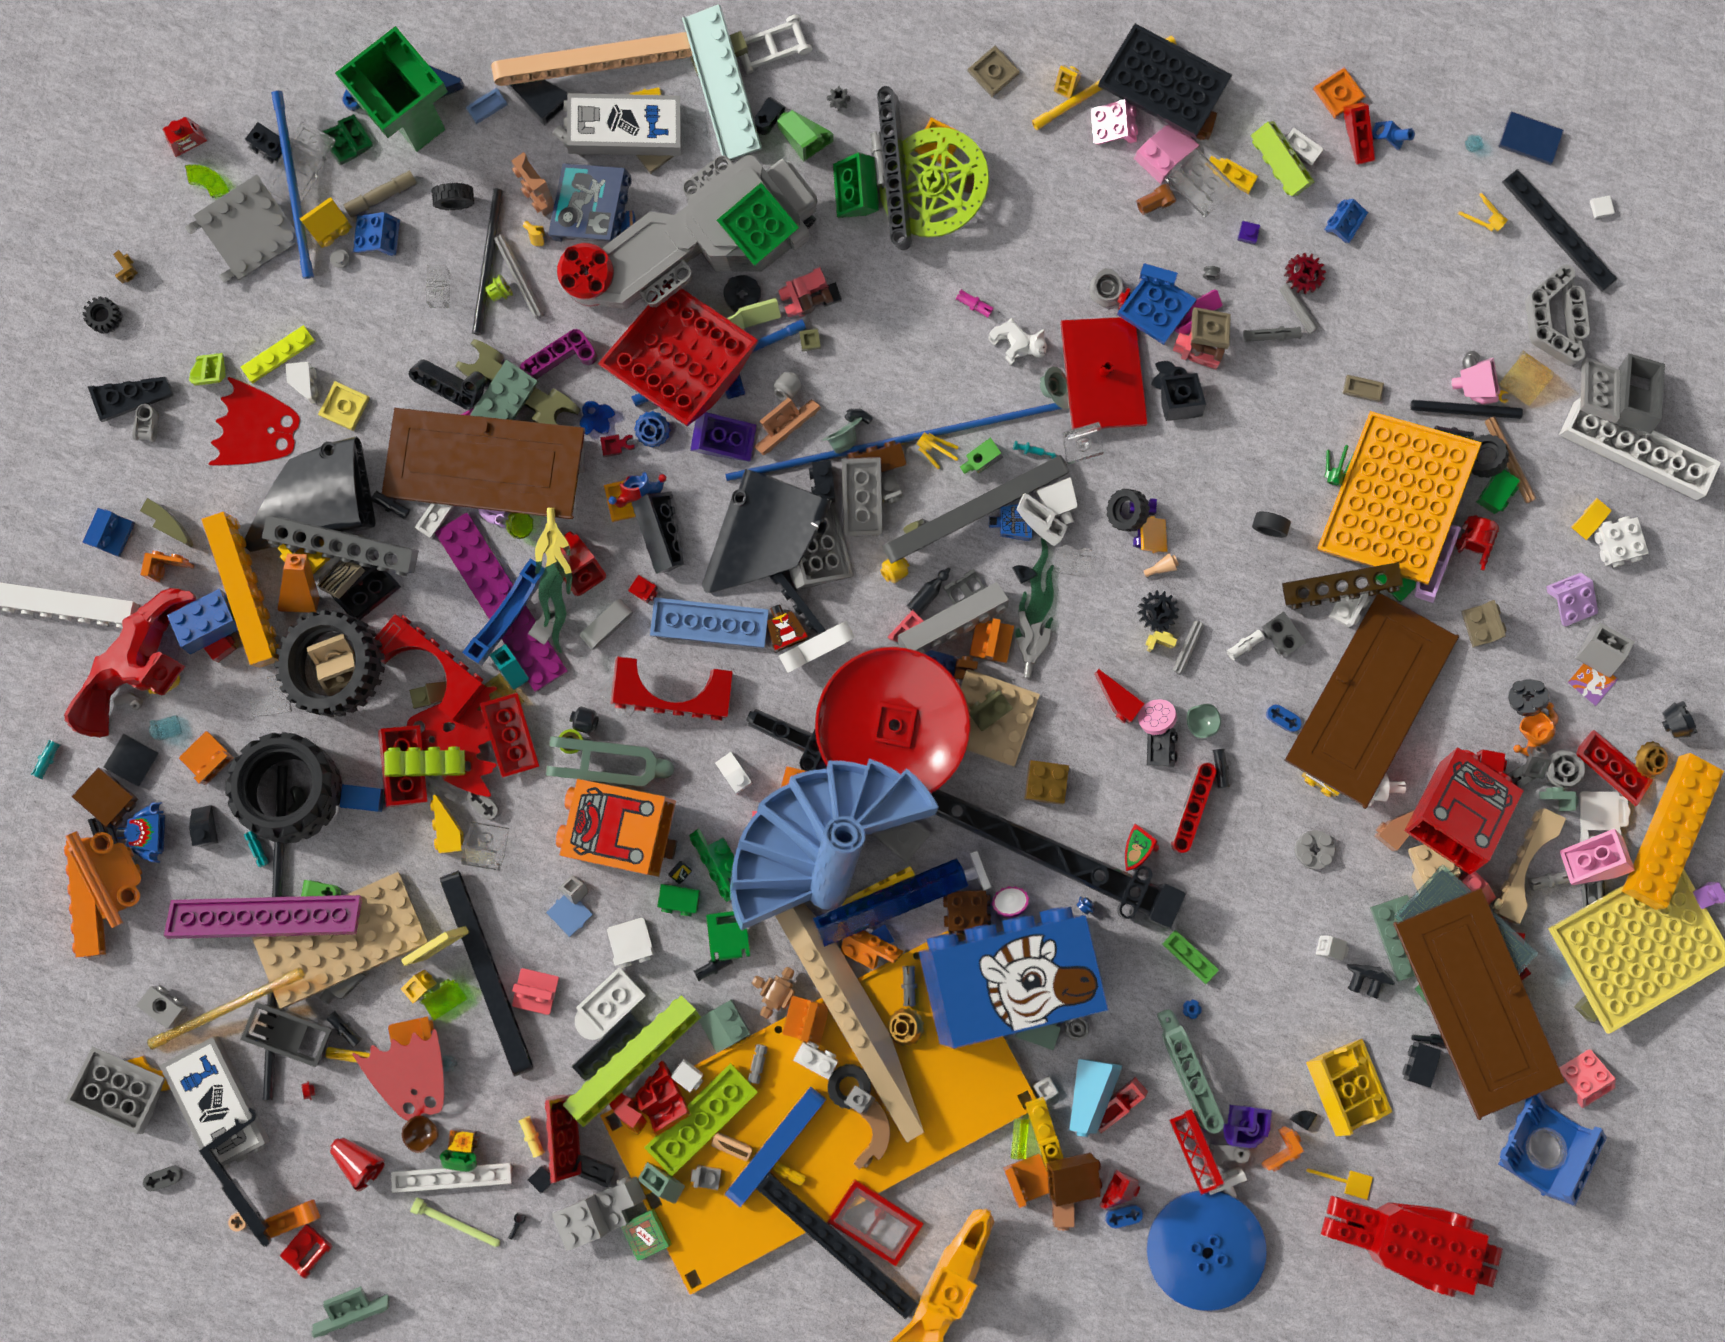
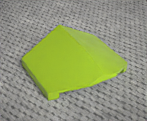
M223 353L197 356L196 362L190 371L189 381L194 386L220 383L226 377Z

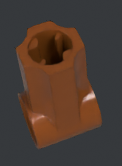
M1166 183L1157 187L1152 193L1137 199L1136 203L1140 213L1145 215L1160 207H1169L1177 200L1169 184Z

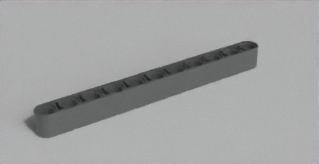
M1059 455L883 545L882 548L892 564L1021 498L1024 493L1029 494L1068 474L1070 470L1062 455Z

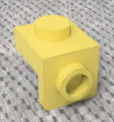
M1155 631L1153 635L1149 634L1145 645L1148 646V652L1153 650L1155 643L1172 649L1175 647L1177 639L1173 638L1174 635L1171 633Z

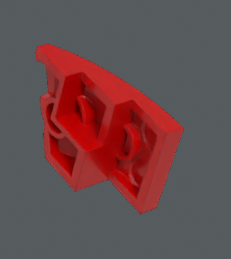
M663 1060L659 1062V1068L654 1075L647 1078L644 1086L635 1095L640 1111L649 1117L652 1129L656 1135L662 1134L691 1115L676 1081L671 1078L672 1074Z

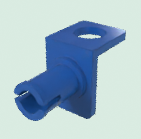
M1383 121L1375 123L1372 137L1373 140L1386 139L1397 150H1400L1404 140L1410 141L1414 139L1415 131L1412 128L1401 129L1394 121ZM1385 126L1384 131L1381 134H1377L1378 129Z

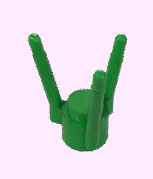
M1348 445L1344 447L1338 468H1332V471H1330V450H1326V472L1324 478H1327L1328 484L1342 485L1351 462L1350 459L1343 473L1342 467Z

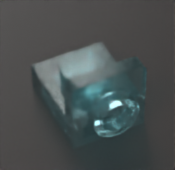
M177 715L157 721H149V733L155 740L162 741L183 734Z

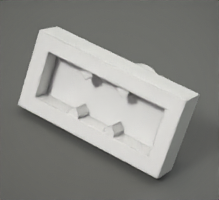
M978 852L970 853L969 856L973 867L961 872L964 882L966 883L978 878L982 890L991 888Z
M1240 1167L1221 1173L1224 1186L1209 1192L1210 1195L1223 1191V1193L1236 1198L1237 1195L1233 1186L1247 1180L1245 1173ZM1211 1178L1203 1181L1205 1188L1214 1185Z

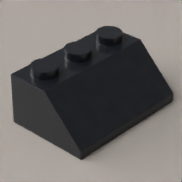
M371 565V567L361 566L365 571L339 599L332 596L348 615L359 620L401 588V585L390 572L378 570V566Z

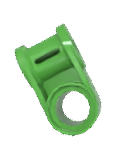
M304 880L301 897L329 896L327 895L328 891L333 892L332 896H341V890L336 885Z

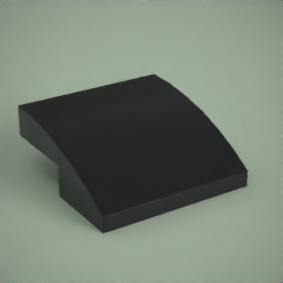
M123 733L103 767L139 787L159 752Z

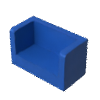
M342 784L340 808L382 813L384 789Z

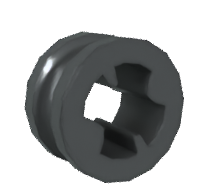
M1216 266L1204 267L1205 273L1203 278L1218 280L1220 278L1218 273L1221 269Z

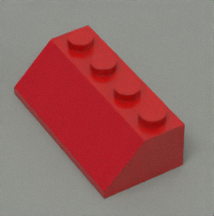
M420 725L381 728L378 731L386 808L428 802L425 776L384 777V752L388 751V748H400V751H408V748L419 747L420 751H423Z

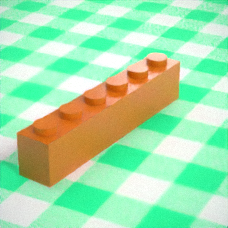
M88 837V838H81V840L84 841V840L89 839L90 837ZM66 840L64 853L68 861L66 874L69 876L67 891L71 897L69 912L72 915L73 921L71 923V933L74 935L73 953L76 958L105 955L103 917L68 850L70 845Z

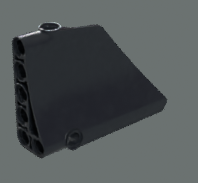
M745 469L739 488L732 494L702 582L704 591L706 593L717 592L797 567L811 541L816 536H822L825 533L827 521L824 519L828 514L832 500L768 475Z

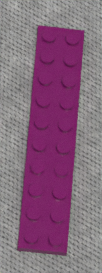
M466 512L437 530L435 534L490 620L512 589L513 584ZM525 606L503 636L502 641L530 679L528 682L533 690L537 692L568 671L549 640L543 645L528 634L536 620L528 607Z
M360 895L171 900L164 937L166 939L357 935L362 897Z

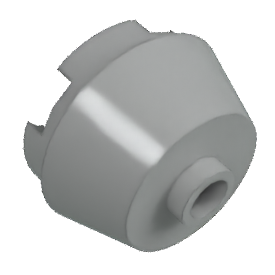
M1558 751L1550 756L1551 761L1546 770V776L1553 785L1570 789L1581 782L1585 773L1583 761L1577 755L1570 751Z

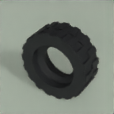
M446 183L437 185L431 190L433 207L440 210H463L475 204L473 187L469 184Z
M1491 434L1480 435V437L1474 438L1475 441L1482 442L1480 451L1491 448L1496 452V458L1488 464H1482L1476 459L1472 469L1473 475H1477L1480 478H1490L1502 473L1509 462V452L1504 441L1498 438V436Z
M1132 489L1117 490L1108 500V506L1106 507L1109 523L1114 528H1117V530L1131 532L1142 528L1143 524L1147 522L1150 510L1146 496L1142 492ZM1126 501H1131L1134 504L1135 511L1133 517L1126 520L1121 515L1122 505Z
M844 1064L832 1072L828 1080V1093L836 1105L841 1108L851 1109L849 1105L844 1103L848 1096L843 1095L839 1088L842 1079L845 1077L855 1078L859 1083V1088L868 1094L871 1092V1082L861 1067L854 1064Z

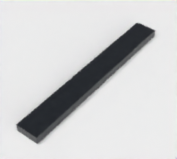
M1518 169L1502 181L1504 186L1601 292L1617 280L1615 275Z

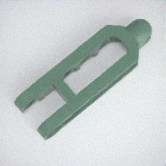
M550 737L549 746L582 750L580 769L547 765V776L644 787L652 779L669 778L674 772L672 762L667 759L656 758L647 747ZM591 751L643 757L646 760L645 774L633 776L606 771H590Z
M1170 1009L1163 1010L1157 1013L1158 1020L1163 1029L1162 1039L1200 1127L1210 1133H1218L1222 1130L1224 1121L1189 1038L1183 1027L1179 1024L1175 1013ZM1178 1043H1181L1182 1049L1177 1052L1176 1046ZM1189 1061V1068L1184 1070V1064ZM1197 1080L1198 1084L1196 1088L1193 1089L1192 1083L1193 1081ZM1213 1117V1123L1208 1126V1120Z

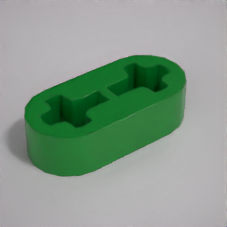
M447 1149L440 1154L441 1165L445 1169L470 1172L477 1167L476 1156L473 1152L468 1153Z

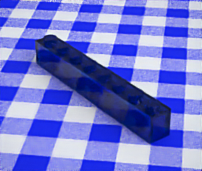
M955 858L813 918L819 938L824 947L968 887L965 872L958 859Z

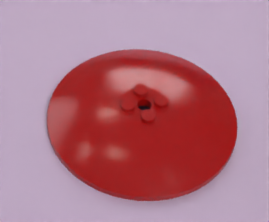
M883 647L869 650L853 657L832 675L823 689L818 702L815 717V733L818 748L826 766L828 761H845L867 766L869 759H872L892 768L899 774H902L907 768L924 784L931 794L952 777L964 758L970 736V715L961 687L942 664L916 650L901 647ZM893 719H897L900 722V728L896 731L890 727V722Z

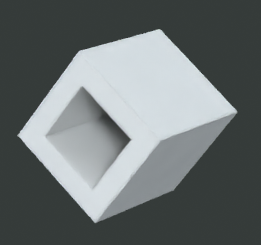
M683 1059L673 1072L671 1078L691 1092L693 1088L697 1090L703 1082L701 1079L703 1073Z

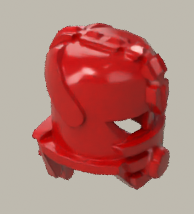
M1477 515L1469 516L1462 528L1465 530V533L1457 539L1455 546L1459 553L1465 548L1482 554L1479 562L1481 565L1480 570L1485 571V566L1488 563L1490 552L1493 549L1500 528L1495 521L1478 517Z

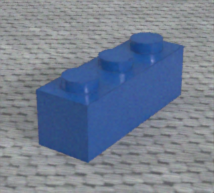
M1144 263L1140 279L1157 285L1161 284L1167 288H1174L1178 273Z

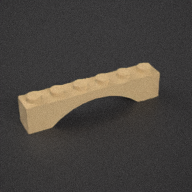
M1546 808L1535 811L1531 819L1533 821L1531 828H1528L1524 834V844L1517 850L1516 856L1518 857L1516 862L1509 868V878L1502 884V894L1493 905L1494 915L1513 924L1521 923L1528 907L1524 884L1529 863L1535 853L1545 843L1559 836L1566 820L1565 817Z

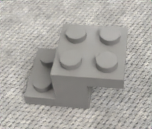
M614 1186L582 1198L574 1204L552 1213L566 1251L599 1239L608 1232L630 1223L625 1210L620 1211L611 1188Z

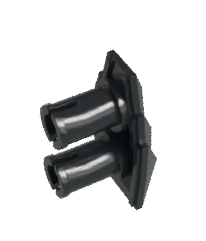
M1347 964L1348 970L1353 972L1348 989L1353 992L1360 993L1364 978L1366 977L1372 979L1366 993L1372 998H1379L1383 983L1395 985L1391 975L1382 967Z

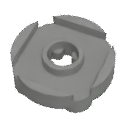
M1312 830L1305 832L1295 844L1297 859L1309 869H1320L1329 865L1335 854L1332 838L1322 831ZM1314 844L1320 849L1317 855L1310 851Z

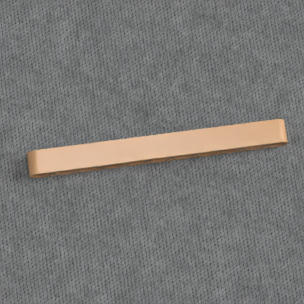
M682 32L498 60L491 64L494 83L498 86L688 58L693 56L687 33Z

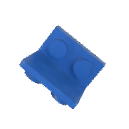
M385 212L357 216L353 252L361 253L378 250L389 256H395L400 219Z

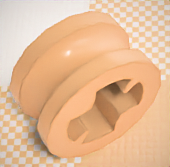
M238 1212L231 1215L228 1220V1225L233 1231H241L247 1227V1224ZM238 1217L243 1221V1224L239 1225V1227H237V1223H234V1220Z

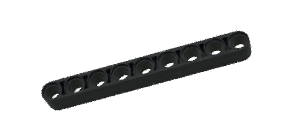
M883 86L877 92L890 239L899 250H907L912 244L899 99L891 87ZM891 130H894L891 135H888ZM892 148H896L894 152L890 153ZM898 165L894 171H891L894 166ZM899 183V186L893 189L894 185ZM901 201L900 205L895 207V204ZM899 219H903L900 224L896 225ZM901 237H904V240L898 243V240Z

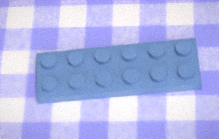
M654 597L650 636L765 648L769 609Z

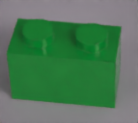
M1503 470L1497 476L1491 477L1476 503L1494 515L1499 511L1503 512L1509 504L1507 500L1510 495L1514 496L1519 489L1517 484L1520 479Z
M661 884L657 907L661 908V912L672 914L673 910L681 911L680 915L692 917V913L697 914L701 891Z

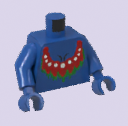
M152 802L150 806L134 814L133 818L127 820V827H118L116 832L117 839H127V847H132V851L135 854L155 863L161 862L158 861L157 857L164 852L165 815H162L164 813L163 810H159L160 804H163L162 802Z

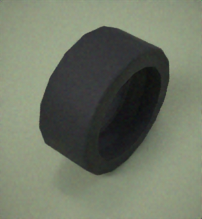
M1260 511L1255 514L1252 528L1268 536L1284 538L1288 535L1291 521L1275 513Z

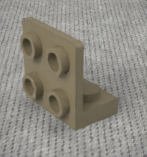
M1495 600L1461 611L1472 648L1506 637V626L1501 622L1500 607L1495 603Z

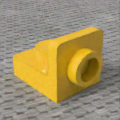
M424 969L415 974L401 990L412 1003H415L437 983L431 974Z

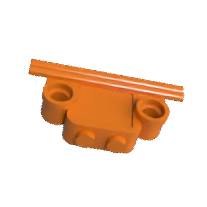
M77 831L66 835L65 837L70 845L68 850L103 919L107 918L111 928L123 923L118 912L127 907L134 906L140 899V892L135 886L140 883V875L143 873L138 864L135 865L132 857H134L132 850L122 843L113 844L112 837L105 832L97 833L84 841L81 840Z

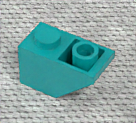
M506 644L489 654L513 691L530 680Z

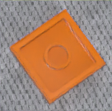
M1345 67L1313 88L1333 118L1344 113L1343 106L1359 103L1366 97Z

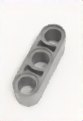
M618 599L585 628L579 636L594 650L632 616L633 611L621 599Z

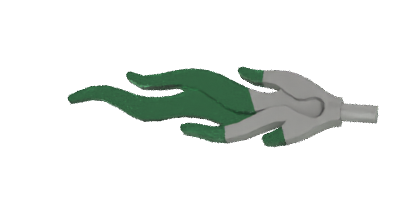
M1041 538V555L1032 568L1037 575L1030 578L1031 597L1029 605L1025 609L1027 592L1024 591L1018 606V618L1024 637L1019 628L1015 630L1016 643L1022 654L1023 663H1025L1023 678L1031 679L1032 666L1037 657L1048 645L1053 617L1047 620L1043 634L1040 636L1041 624L1049 612L1054 599L1052 583L1054 565H1051L1046 572L1045 591L1043 592L1041 588V574L1048 558V546L1043 538Z

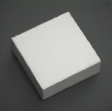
M1610 195L1590 200L1594 219L1614 214Z
M1050 1076L1032 1085L1038 1097H1044L1045 1101L1059 1094Z

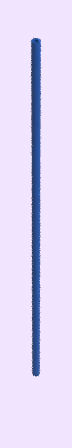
M1052 403L861 444L839 454L833 450L748 470L763 474L846 456L854 451H859V453L865 452L866 448L877 445V448L884 447L885 442L892 440L901 444L920 439L924 432L939 436L1060 410L1062 408ZM745 470L725 474L726 480L742 478Z

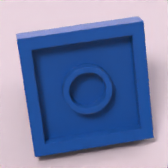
M97 508L82 543L120 557L135 522L106 509Z

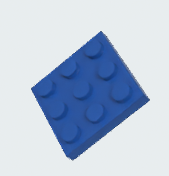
M1141 280L1119 309L1117 315L1165 345L1197 299L1174 285V288H1167L1161 284L1157 285L1150 281Z

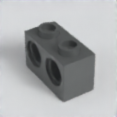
M1282 612L1262 626L1264 636L1268 640L1271 639L1277 654L1282 655L1284 658L1306 643L1285 612ZM1274 623L1280 625L1281 631L1279 633L1273 630ZM1285 639H1289L1292 642L1291 648H1287L1284 645Z

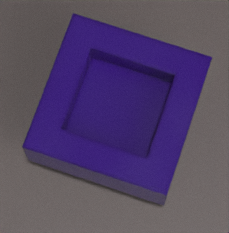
M1242 221L1237 241L1255 245L1260 225Z

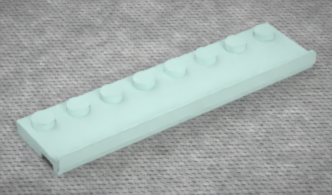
M718 4L693 15L683 17L682 20L722 156L728 157L731 161L733 158L761 150L762 146L721 6Z

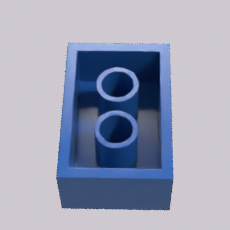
M217 589L167 615L180 647L190 655L238 631L227 595L221 589Z

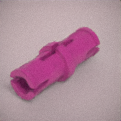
M962 289L955 299L970 307V310H975L989 318L990 313L994 309V307L982 302L979 297L976 296L975 298Z

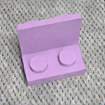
M1578 573L1546 586L1547 593L1557 599L1561 623L1564 627L1598 614L1593 580L1584 574Z

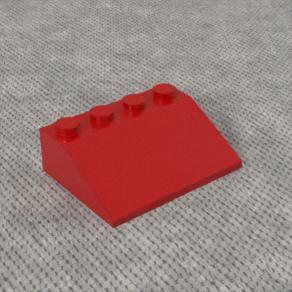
M573 1094L554 1095L546 1097L545 1100L551 1183L580 1175L582 1172L581 1161L577 1170L572 1171L580 1154L578 1121L563 1106Z

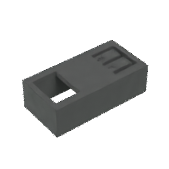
M1628 353L1619 367L1620 419L1616 424L1651 434L1662 418L1665 364ZM1631 374L1649 379V390L1630 385Z
M257 1001L240 1040L317 1067L333 1028ZM259 1009L278 1015V1018L261 1012L257 1021L274 1028L270 1029L256 1024L253 1029V1033L267 1037L269 1040L249 1034ZM308 1026L325 1032L316 1058L298 1052Z

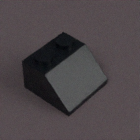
M1198 373L1160 378L1161 406L1165 421L1203 416L1206 402Z

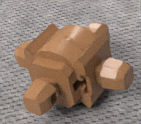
M789 967L783 970L781 973L782 977L775 975L773 979L769 976L768 980L764 981V978L755 976L752 981L753 986L758 989L762 988L760 995L763 996L762 1002L766 1006H763L761 1016L766 1019L770 1018L773 1014V1008L778 1011L781 1007L786 1009L788 1004H790L791 997L795 993V990L791 989L793 984L789 982V979L792 980L794 970Z

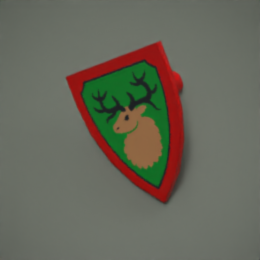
M1136 823L1126 843V871L1136 869L1149 858L1152 851L1157 852L1159 850L1158 840Z

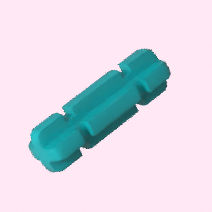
M252 831L245 833L244 837L249 842L248 846L253 857L257 859L258 867L261 868L268 865L269 861L264 856L265 852L260 841L256 839L257 835Z

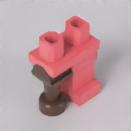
M820 267L814 269L809 274L786 282L787 286L778 290L782 301L792 298L793 303L784 306L788 317L799 315L801 318L805 314L813 312L815 306L824 301L827 304L834 302ZM823 289L821 295L812 297V293Z
M1179 333L1173 351L1181 353V359L1183 360L1188 358L1192 362L1217 370L1225 349L1191 343V333L1189 336Z

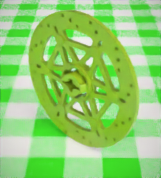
M950 128L924 129L903 140V151L906 156L904 158L906 183L908 182L910 171L917 177L915 182L907 186V192L916 186L919 188L917 192L907 193L908 203L920 213L919 220L910 217L911 234L920 237H939L957 231L977 214L986 198L989 186V169L984 154L970 137ZM928 143H938L937 148L916 157L911 155V152L920 146ZM949 145L960 148L969 157L970 162L963 165L948 152ZM934 155L930 166L920 162V160ZM942 155L941 166H935L939 156ZM949 157L958 166L946 169V158ZM915 164L924 169L921 174H918L913 167ZM898 165L894 166L891 171H894ZM961 171L960 174L950 179V173ZM974 174V187L969 200L965 202L962 196L968 175ZM962 179L959 192L956 193L952 189L951 184ZM880 184L881 201L888 215L886 187L883 189L882 184ZM949 190L955 199L951 200L944 196V194ZM922 196V207L916 205L911 198ZM927 198L933 200L929 209L926 210ZM939 198L948 203V205L934 210ZM951 208L958 210L955 215L946 220L930 222L933 215ZM899 219L896 225L900 224L903 219Z

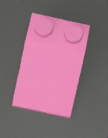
M1167 124L1137 150L1134 160L1161 184L1199 147V144L1188 134Z
M1615 829L1560 850L1571 885L1613 879L1635 871L1625 841Z

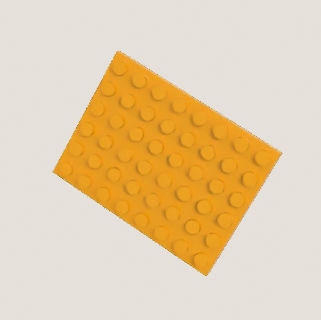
M1370 411L1317 550L1369 567L1399 562L1402 577L1429 585L1482 442Z

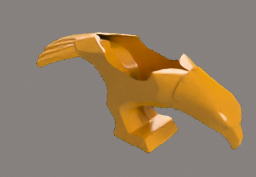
M987 1208L984 1210L977 1209L970 1214L953 1241L943 1250L938 1264L922 1293L911 1322L890 1342H943V1337L951 1323L956 1321V1319H961L977 1286L973 1282L979 1271L981 1258L995 1223L991 1210Z

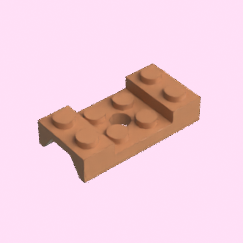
M523 152L511 160L514 166L512 171L518 179L522 177L520 182L523 187L521 191L526 198L530 197L533 201L531 203L537 213L541 212L545 217L553 211V198L546 181L540 178Z

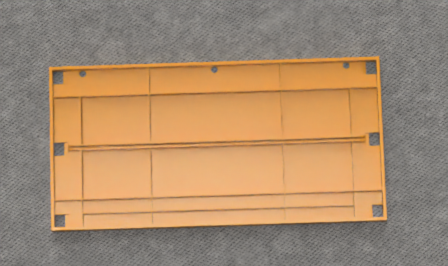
M945 931L940 935L949 934V932ZM927 942L904 953L895 963L889 961L857 978L887 1030L889 1029L888 1022L890 1017L901 1008L915 1010L924 1022L922 1038L916 1044L902 1046L892 1039L924 1133L906 1142L871 1082V1092L869 1095L876 1098L875 1100L886 1113L890 1137L886 1151L880 1160L873 1155L871 1157L873 1161L866 1168L863 1166L861 1169L857 1168L854 1165V1161L871 1142L872 1128L870 1124L853 1108H841L832 1101L828 1093L829 1079L794 1061V1057L803 1041L795 1037L783 1035L782 1032H775L776 1026H781L783 1031L786 1017L695 1064L694 1067L703 1073L701 1077L703 1082L697 1090L693 1088L689 1092L677 1083L688 1105L730 1063L748 1080L749 1074H752L750 1070L753 1057L757 1053L755 1052L756 1045L767 1046L762 1073L759 1074L761 1076L760 1082L758 1084L751 1083L758 1093L718 1131L751 1146L753 1149L748 1160L744 1161L711 1146L714 1135L673 1175V1177L685 1185L677 1202L672 1203L659 1198L662 1205L654 1208L672 1244L666 1249L690 1295L806 1233L756 1188L741 1207L737 1206L724 1194L810 1087H813L826 1100L777 1161L789 1167L790 1170H795L805 1175L806 1179L803 1185L800 1186L788 1180L787 1177L783 1178L773 1173V1167L769 1172L825 1221L829 1219L854 1179L876 1193H880L1028 1113L1027 1108H1023L1017 1096L1028 1091L1032 1100H1035L1036 1097L1004 1036L956 1048L939 1043L920 959L916 960L913 958L915 952L929 949ZM902 966H915V983H917V988H915L916 1006H903L904 990L901 987V984H903ZM822 997L816 1000V1002L826 1004ZM829 1010L821 1042L815 1044L819 1046L818 1049L825 1053L827 1050L836 1055L835 1059L838 1060V1063L834 1070L844 1064H854L863 1069ZM845 1077L840 1082L839 1088L843 1095L849 1096L855 1086L859 1087V1083L853 1077ZM636 1097L632 1098V1100L635 1103L637 1101ZM636 1107L635 1111L642 1114L648 1122L639 1135L629 1129L622 1121L623 1126L613 1130L607 1119V1116L614 1113L612 1109L600 1115L631 1178L636 1176L638 1179L647 1162L668 1173L644 1148L656 1134L652 1129L649 1117L642 1113L640 1108ZM698 1165L722 1169L718 1190L703 1187L695 1188L694 1182H691L692 1171L696 1170ZM639 1181L646 1197L642 1201L647 1211L653 1208L646 1195L652 1191ZM858 1194L848 1210L866 1199ZM696 1270L702 1283L692 1288L686 1274Z

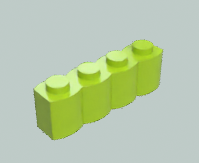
M419 747L408 748V751H400V748H388V751L384 752V777L454 776L465 774V750H460V747H448V750L445 751L440 750V747H429L428 751H420Z

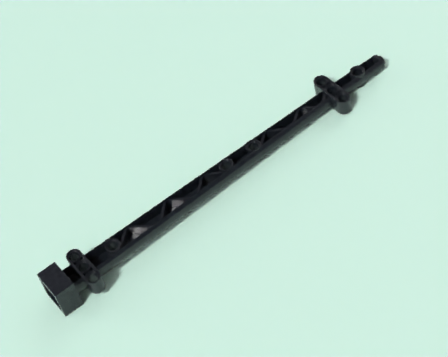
M755 709L754 712H749L746 719L749 722V727L804 752L799 762L801 770H816L820 760L823 761L820 751L815 752L811 749V745L817 742L815 729L813 733H810L758 709ZM779 726L787 728L785 735L780 736L776 733ZM805 760H812L814 766L811 769H805L803 767ZM937 789L931 793L938 806L937 816L1120 902L1117 913L1123 919H1131L1139 911L1146 914L1144 920L1164 929H1171L1186 892L1166 883L1159 886L1150 883L1153 874L1148 866H1139L1132 874L1127 873L942 790ZM954 806L961 807L962 815L954 816L952 808ZM1140 869H1144L1147 872L1145 880H1141L1138 877ZM1096 871H1101L1104 874V879L1101 882L1094 878ZM1132 887L1139 889L1140 894L1137 898H1133L1130 895ZM1124 905H1129L1132 909L1129 916L1124 915L1122 912Z

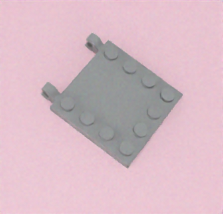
M257 174L195 213L193 216L196 221L185 226L189 234L202 227L230 268L219 275L224 283L234 276L238 280L242 279L297 243L295 228Z

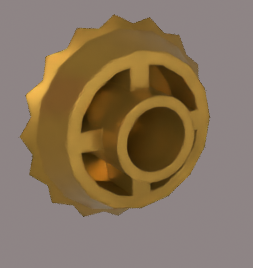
M1652 741L1641 745L1635 757L1637 771L1642 776L1650 778L1665 770L1668 764V755L1659 743Z
M901 1008L895 1011L888 1022V1031L891 1038L902 1046H911L922 1038L924 1022L915 1010Z

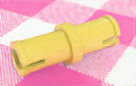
M531 1116L520 1119L519 1123L525 1135L524 1140L528 1142L533 1158L545 1153L538 1137L540 1136L539 1132H536Z

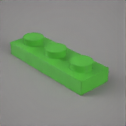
M1176 930L1162 943L1172 955L1204 984H1207L1219 971Z

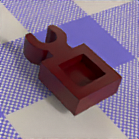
M619 434L600 437L603 456L621 455L624 448L626 450H634V445H627V441L632 440L633 435H626L623 439H620Z

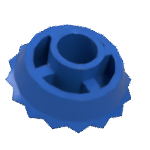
M645 412L636 420V426L634 427L636 431L635 436L645 446H650L651 448L659 447L669 438L671 431L669 428L670 423L666 421V417L662 416L660 412Z

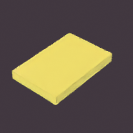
M466 926L446 931L404 957L401 961L404 966L425 961L467 935L469 931Z

